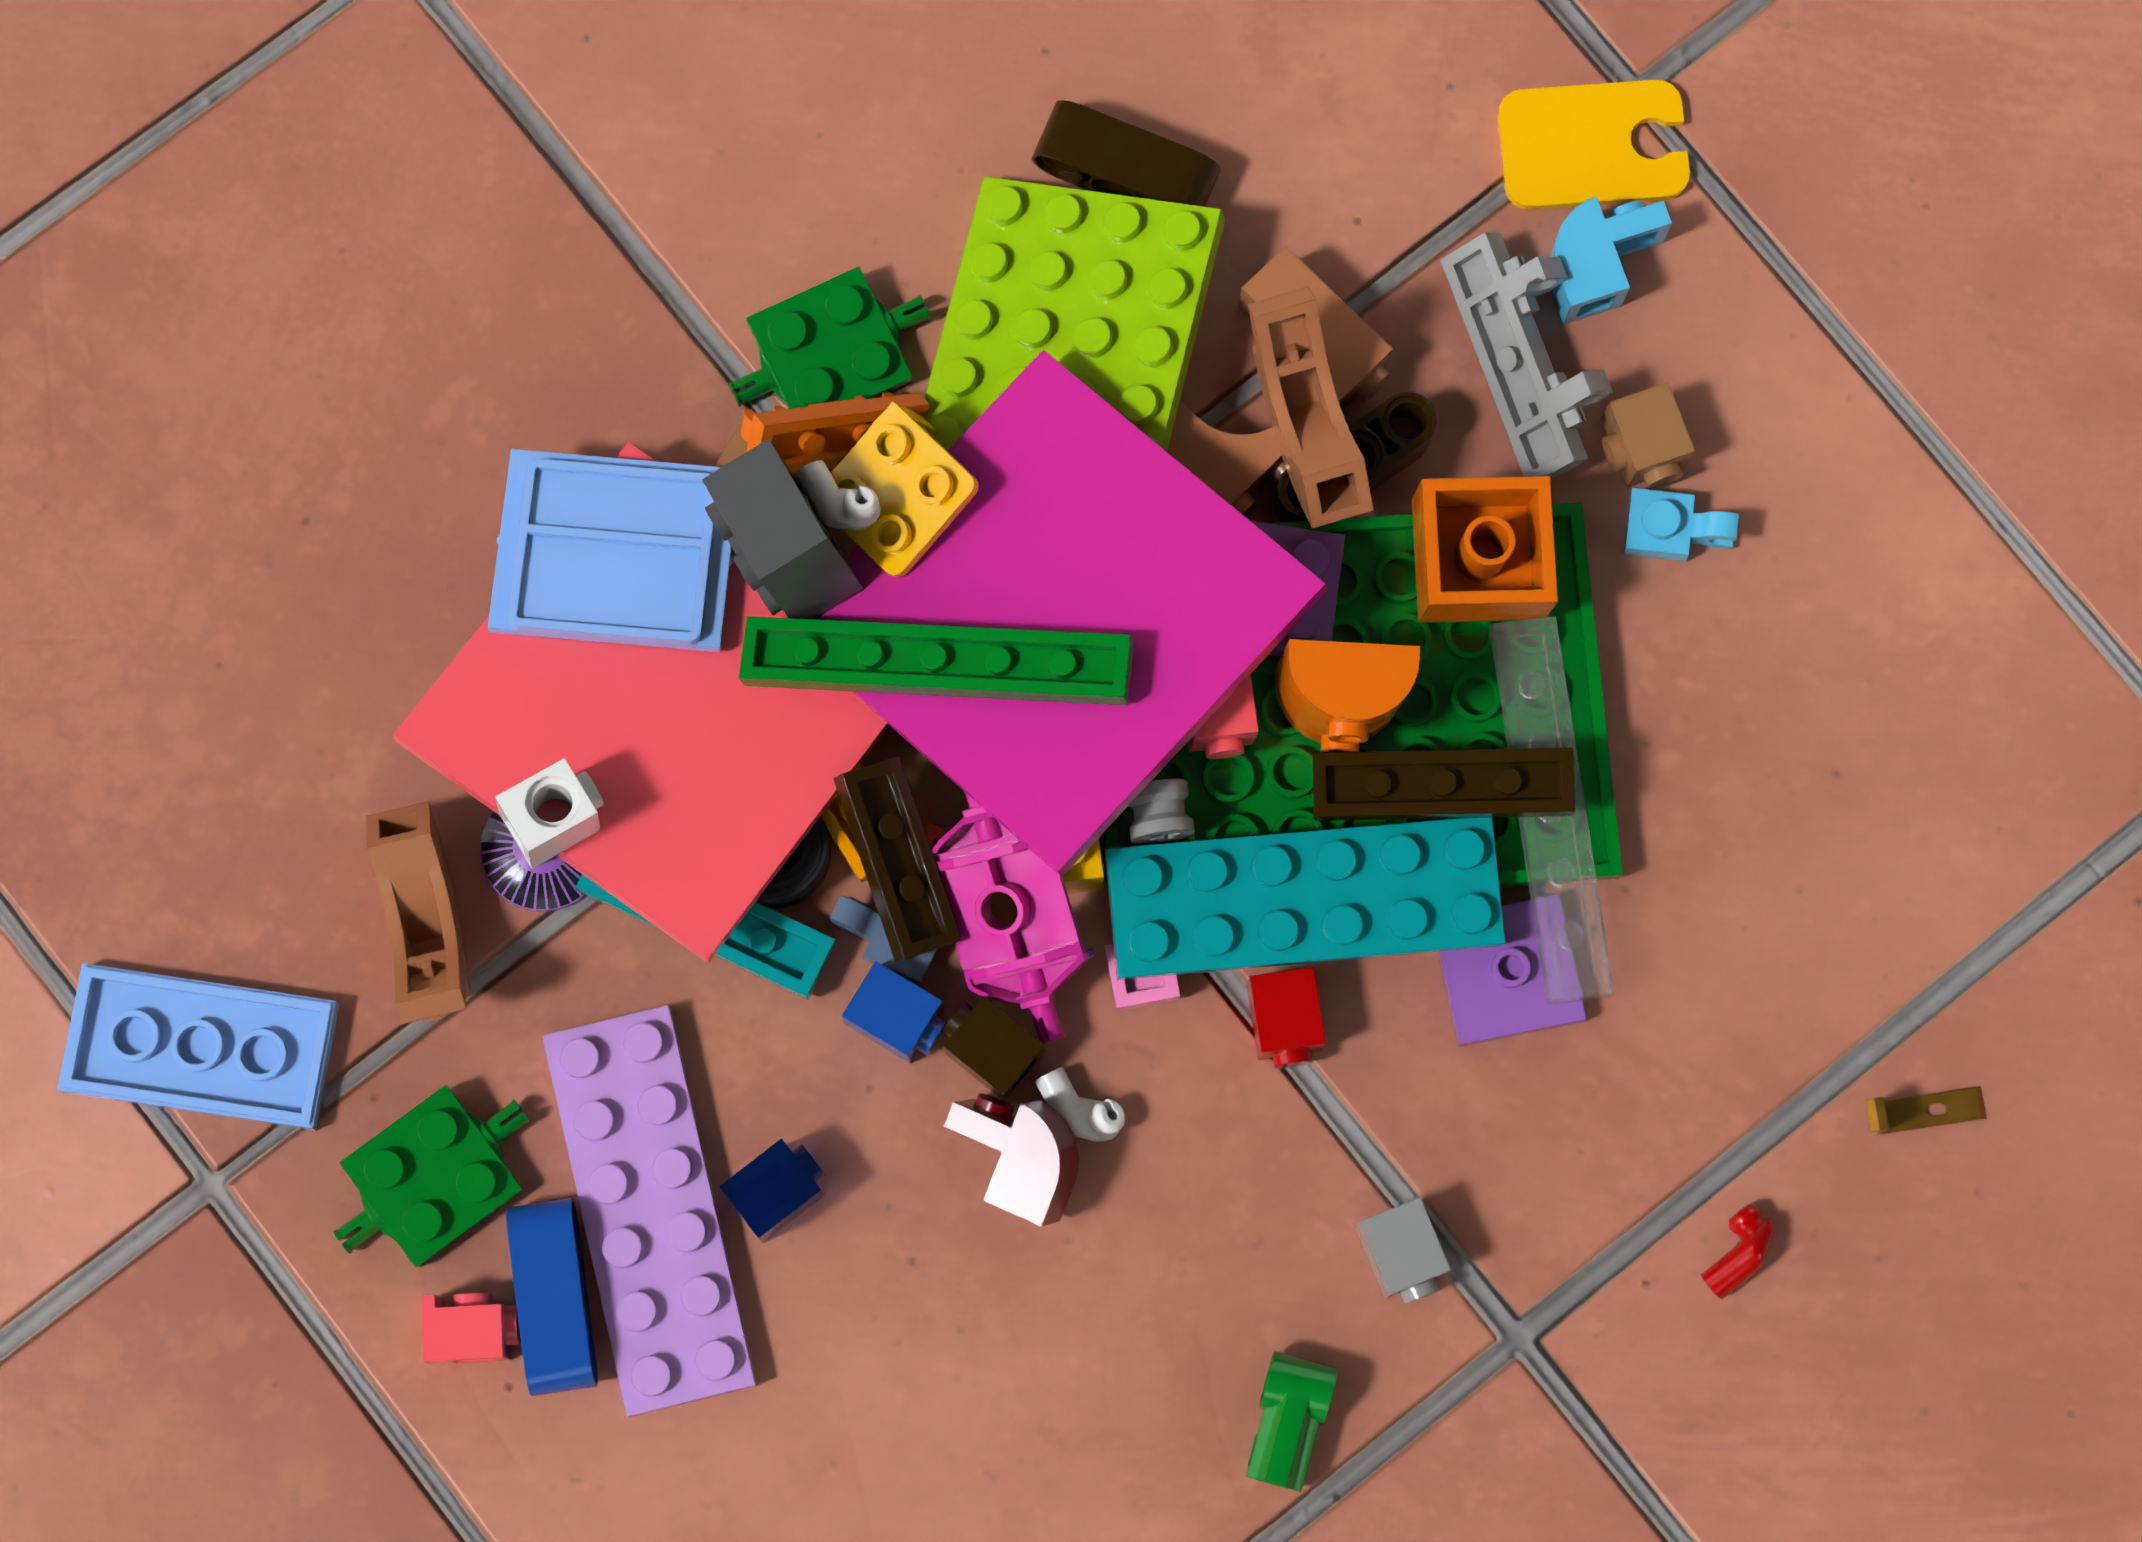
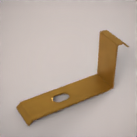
M1981 1087L1884 1101L1883 1097L1865 1100L1871 1132L1877 1131L1878 1135L1987 1119ZM1942 1103L1945 1105L1946 1112L1943 1115L1930 1116L1926 1112V1108L1930 1104Z

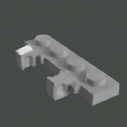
M1484 232L1440 259L1523 476H1550L1551 481L1589 460L1577 430L1578 427L1587 422L1583 409L1594 406L1613 394L1604 370L1582 371L1567 380L1564 372L1555 373L1532 314L1540 310L1535 296L1551 291L1568 279L1560 256L1553 258L1537 256L1525 263L1523 256H1515L1510 259L1501 233Z

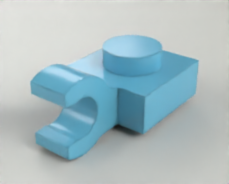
M1632 488L1629 499L1624 554L1686 562L1689 556L1690 544L1732 549L1733 540L1736 541L1739 514L1722 511L1693 513L1695 495Z

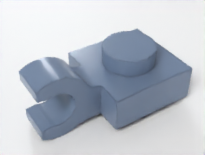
M840 895L830 916V924L869 941L862 957L863 960L872 964L877 961L905 979L921 986L937 949L895 963L879 914L850 898Z

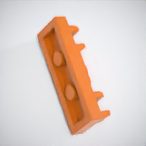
M882 392V397L865 399L858 395L854 399L810 404L808 407L786 409L779 405L773 406L772 411L755 413L752 409L744 410L740 435L748 443L746 452L769 439L794 474H797L805 465L818 460L824 461L828 469H834L892 401L921 415L925 420L930 404L920 393L894 395L890 392Z

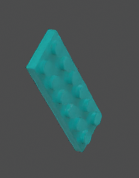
M1459 818L1107 848L1105 850L1117 980L1501 947L1505 945L1492 818Z

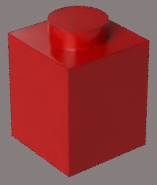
M1314 967L1249 976L1246 987L1258 1060L1273 1058L1274 1068H1289L1312 1063L1311 1053L1322 1051L1326 1044Z

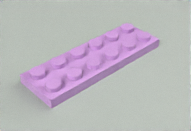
M669 1005L542 1035L627 1417H634L757 1386L671 1008Z

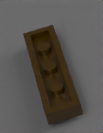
M1573 748L1313 753L1314 821L1574 816Z

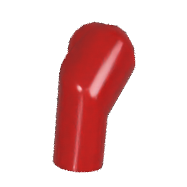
M1747 1204L1730 1218L1729 1228L1740 1240L1733 1249L1701 1274L1707 1286L1720 1299H1724L1763 1266L1775 1233V1228L1770 1216L1765 1219L1756 1205Z

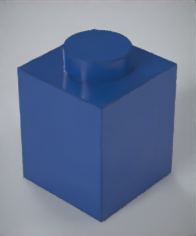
M877 961L872 965L842 1014L845 1025L908 1063L912 1062L918 1050L928 1056L947 1024L946 1021L939 1018L944 1009L942 1000Z

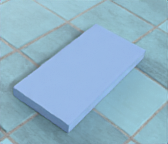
M82 963L57 1090L62 1093L317 1131L340 1003L334 1000Z

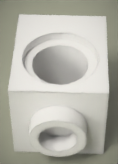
M565 758L495 796L500 817L532 869L600 831L599 817L596 809L604 805L602 797L587 772L583 771L575 776ZM550 799L564 800L572 807L568 816L558 822L544 821L536 815V812L542 803Z

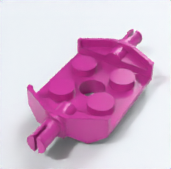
M965 793L969 808L962 811L964 818L948 831L931 851L961 937V941L955 942V946L968 989L991 1000L1019 1003L1021 1010L1029 1008L1038 1039L1042 1043L1061 1039L1066 1035L1063 1032L1054 1002L1057 998L1055 992L1095 955V950L1091 948L1084 951L1063 877L1059 876ZM994 892H1003L1014 900L1018 914L1013 925L1003 924L993 916L990 900Z

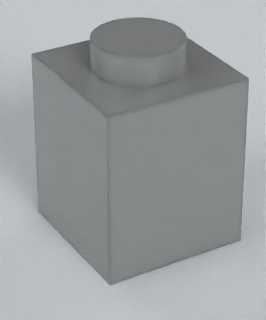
M1421 1197L1364 1219L1355 1226L1385 1299L1400 1293L1404 1304H1407L1441 1290L1436 1278L1445 1275L1451 1269Z

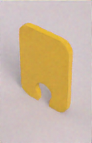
M1642 80L1519 89L1506 95L1499 105L1497 120L1504 189L1507 198L1512 204L1521 209L1542 210L1577 207L1586 200L1596 196L1600 205L1625 204L1637 200L1643 202L1666 201L1674 199L1683 193L1689 182L1688 151L1669 152L1661 158L1648 159L1639 155L1631 143L1632 131L1643 123H1657L1663 127L1683 126L1684 113L1680 93L1672 84L1666 81Z

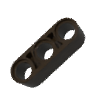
M1065 100L1055 103L1031 158L1033 163L1047 174L1088 191L1204 207L1221 171L1220 166L1205 154L1081 104Z
M1401 392L1390 397L1348 426L1359 450L1369 459L1371 468L1367 471L1370 492L1418 460L1427 451L1437 420L1432 403L1424 396L1414 392ZM1397 417H1409L1419 424L1422 433L1413 439H1404L1392 431L1389 423ZM1286 469L1281 474L1274 498V512L1279 522L1308 521L1303 509L1295 507L1289 501L1287 493L1293 488Z

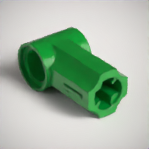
M1274 1350L1260 1399L1259 1408L1263 1409L1258 1432L1254 1438L1246 1477L1301 1492L1318 1425L1324 1424L1338 1373L1337 1367Z

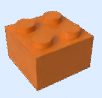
M1550 476L1422 479L1411 499L1418 623L1545 620L1558 602Z

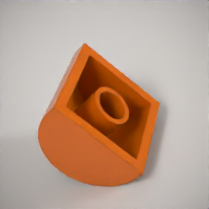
M1289 639L1275 667V691L1279 706L1286 719L1297 731L1309 739L1321 743V753L1359 752L1360 743L1368 741V739L1377 735L1388 725L1410 692L1419 670L1420 646Z

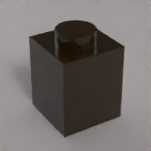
M985 996L975 1008L965 1002L951 1017L942 1031L949 1037V1040L943 1046L945 1054L1004 1101L1008 1099L1045 1053L1044 1043Z

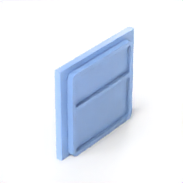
M511 449L500 534L497 537L498 551L488 632L721 652L729 570L733 563V556L731 555L732 547L728 540L724 541L705 510V507L713 503L714 500L702 479L722 467Z

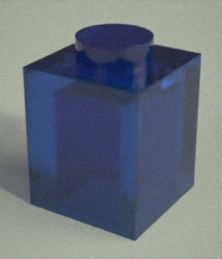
M781 1138L721 1184L719 1188L758 1239L764 1243L825 1196L816 1182L826 1174L803 1144H800L791 1151Z

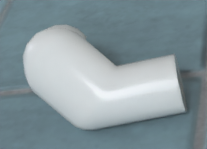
M824 461L811 462L797 472L796 478L812 504L819 520L825 526L859 531L874 524L880 516L881 507L878 496L873 489L862 485L859 486V490L838 488Z
M1063 1067L1051 1071L1035 1081L1045 1103L1054 1108L1064 1118L1074 1137L1102 1142L1113 1139L1117 1136L1119 1130L1123 1128L1125 1112L1122 1106L1111 1099H1106L1103 1102L1079 1097Z

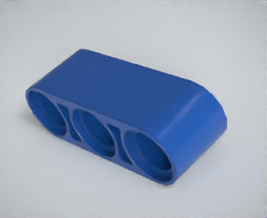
M573 1198L508 1207L506 1209L507 1234L524 1369L529 1393L532 1397L597 1387L596 1352L575 1202Z

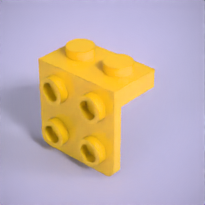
M892 401L830 473L838 488L859 490V486L862 485L873 489L877 494L881 509L880 516L876 522L868 528L859 531L842 530L886 573L894 577H903L976 495L979 485L977 479L934 439L938 431L921 415Z

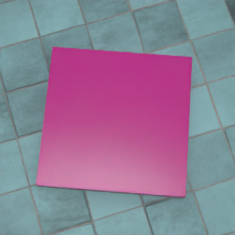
M1042 350L948 450L978 481V491L971 501L903 577H894L886 573L858 545L846 559L864 589L816 617L815 620L1131 635L1134 641L1128 706L851 691L1059 876L1063 877L1328 590L1326 583L1045 350Z

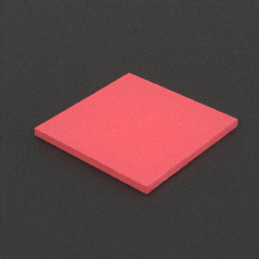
M630 442L626 444L616 457L655 461ZM732 548L731 555H732L733 557H735V556H736V553L734 552V550H733V548ZM733 559L729 570L721 652L488 632V616L395 731L393 736L395 742L498 815L499 811L495 796L563 758L566 759L575 776L586 771L604 802L603 806L596 809L599 817L600 831L556 856L709 964L837 796L838 791L833 778L856 770L890 725L851 691L744 686L739 679L746 617H789L783 610L775 615L771 614L757 590L753 591ZM550 799L540 805L536 815L547 822H558L568 816L572 807L564 800Z

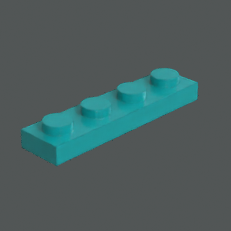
M583 874L581 875L575 887L578 892L660 930ZM755 902L716 953L715 957L809 1000L836 945V940Z

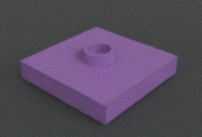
M1559 895L1502 905L1505 945L1501 947L1438 952L1458 1047L1582 1023L1586 1020Z

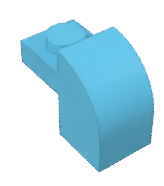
M1596 196L1581 203L1570 212L1559 229L1549 258L1560 256L1568 276L1566 281L1551 290L1563 325L1622 306L1630 286L1619 257L1664 242L1672 225L1664 201L1645 206L1641 200L1628 202L1610 211L1608 214L1609 218L1605 219Z

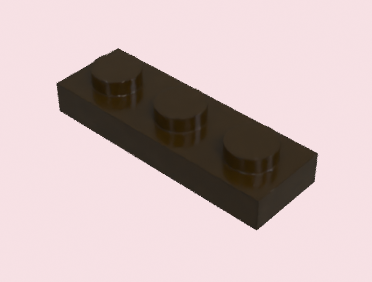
M900 756L849 771L833 778L895 963L961 941Z

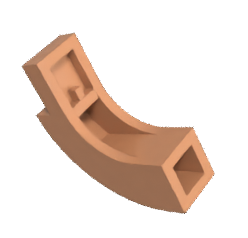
M1310 287L1248 304L1255 340L1252 350L1266 407L1291 483L1312 529L1373 511L1365 460L1348 428L1337 398L1328 365L1317 302Z
M422 802L366 815V847L382 897L390 932L394 958L395 1004L401 1023L406 1024L419 1020L437 1021L449 1016L453 1012L466 1010V996H471L464 939L452 882L430 802Z

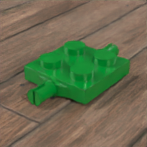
M860 266L747 317V325L760 350L761 369L738 380L729 382L730 391L734 395L738 407L771 391L787 409L808 407L810 404L854 399L858 395L865 399L882 397V392L891 393L913 382V377L899 350L898 333L925 320H930L931 316L927 306L924 307L925 302L922 296L918 295L916 298L887 311L885 306L873 296Z
M445 1085L340 1161V1165L359 1189L362 1204L365 1210L339 1229L333 1231L338 1241H342L362 1227L358 1233L341 1244L349 1254L352 1253L355 1248L381 1230L399 1244L415 1268H418L522 1192L524 1189L506 1166L502 1149L499 1145L501 1141L523 1125L531 1122L525 1112H521L502 1126L503 1122L522 1109L516 1100L513 1099L510 1104L483 1123L482 1120L467 1112L450 1087Z

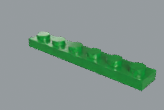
M747 616L739 679L744 686L1128 706L1134 641L1131 635Z

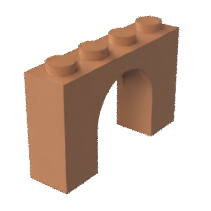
M1285 246L1241 288L1239 307L1250 317L1248 304L1310 287L1316 298L1328 365L1341 410L1343 411L1357 396L1364 402L1367 401L1389 379L1391 374L1386 368H1388L1393 349L1305 263ZM1180 400L1167 452L1242 515L1247 517L1258 503L1253 496L1269 481L1277 486L1281 474L1286 470L1273 427L1252 434L1226 433L1204 423Z

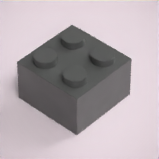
M769 439L702 479L714 500L713 503L705 507L709 518L724 541L728 540L736 553L733 559L751 589L753 591L757 590L772 615L783 610L789 618L815 619L864 589L830 530L819 520L795 474Z

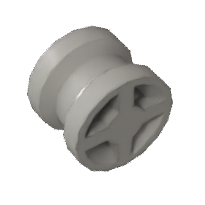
M1184 779L1151 781L1129 804L1134 814V822L1129 828L1132 843L1167 842L1182 839L1195 833L1193 819L1186 814L1184 801L1189 795L1188 781Z

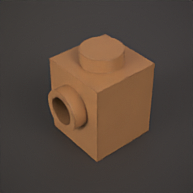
M1668 382L1609 402L1601 417V422L1607 435L1602 437V448L1606 461L1612 472L1621 471L1627 488L1646 482L1647 488L1653 489L1669 484L1683 476L1682 469L1686 468L1695 449Z

